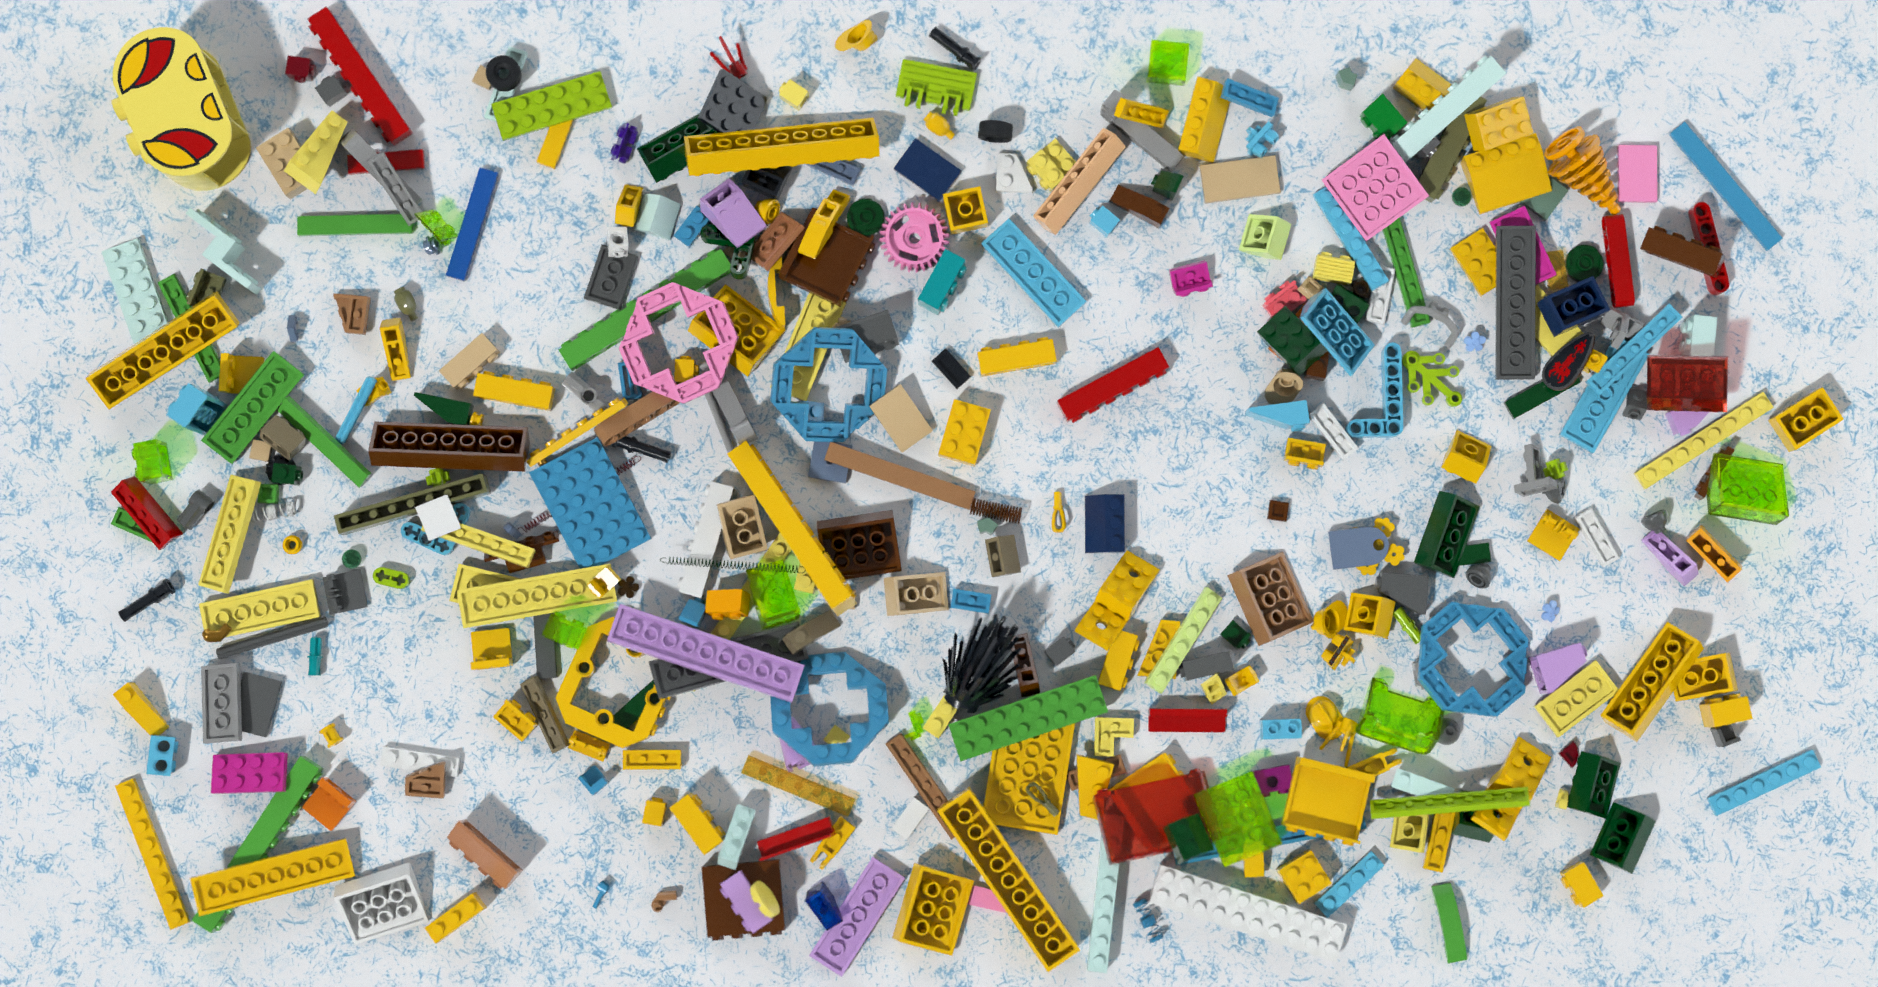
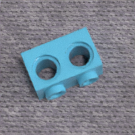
M1301 719L1260 720L1261 740L1302 738Z
M151 735L146 774L170 776L171 772H175L176 761L172 759L173 753H177L179 742L175 741V737ZM163 740L168 741L170 744L167 751H160L158 749L159 742ZM159 760L167 762V768L163 771L156 769V763Z

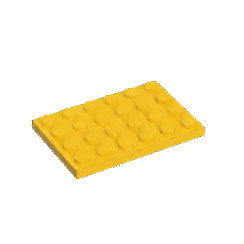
M1075 723L992 751L983 807L995 825L1058 835ZM1029 783H1037L1046 793L1048 799L1051 800L1050 802L1060 811L1055 817L1042 804L1027 794L1026 787ZM1031 786V793L1044 801L1040 791L1035 786Z

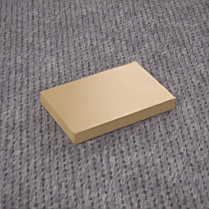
M901 384L869 405L901 453L933 431Z

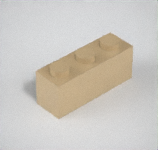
M481 333L443 366L439 372L456 390L459 388L463 389L469 384L471 377L477 376V373H481L484 370L483 367L488 362L491 364L498 358L497 354L500 351Z

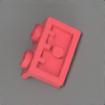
M1295 280L1291 283L1286 281L1279 287L1281 291L1277 294L1272 292L1264 298L1266 302L1262 306L1273 317L1284 306L1292 312L1307 301V299L1297 290L1298 287Z

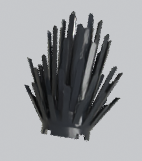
M995 614L988 626L985 624L977 641L976 636L982 623V618H980L977 626L974 625L962 660L963 640L960 641L956 658L957 634L955 632L953 647L951 646V649H948V665L946 660L943 659L946 688L943 693L946 694L945 700L956 709L962 707L968 709L967 713H975L979 706L1006 696L998 693L1010 688L1011 685L1009 683L1019 678L1016 676L1010 677L1000 683L1016 670L1020 664H1016L1000 678L998 677L1022 649L1014 650L1001 664L1019 639V636H1016L1011 641L1019 629L1016 624L1011 627L1009 632V626H1002L1007 618L1006 616H1002L999 621L998 615Z

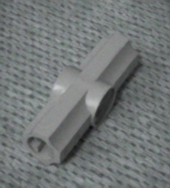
M573 371L562 382L564 387L593 411H597L600 408L605 410L610 407L608 405L609 401ZM592 391L594 393L592 401L584 399L585 392Z

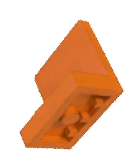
M322 777L317 783L319 785L302 808L327 829L333 831L357 801L328 777Z

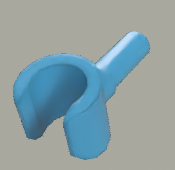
M605 881L600 882L596 887L600 893L597 895L592 906L593 908L597 909L601 898L609 890V885Z

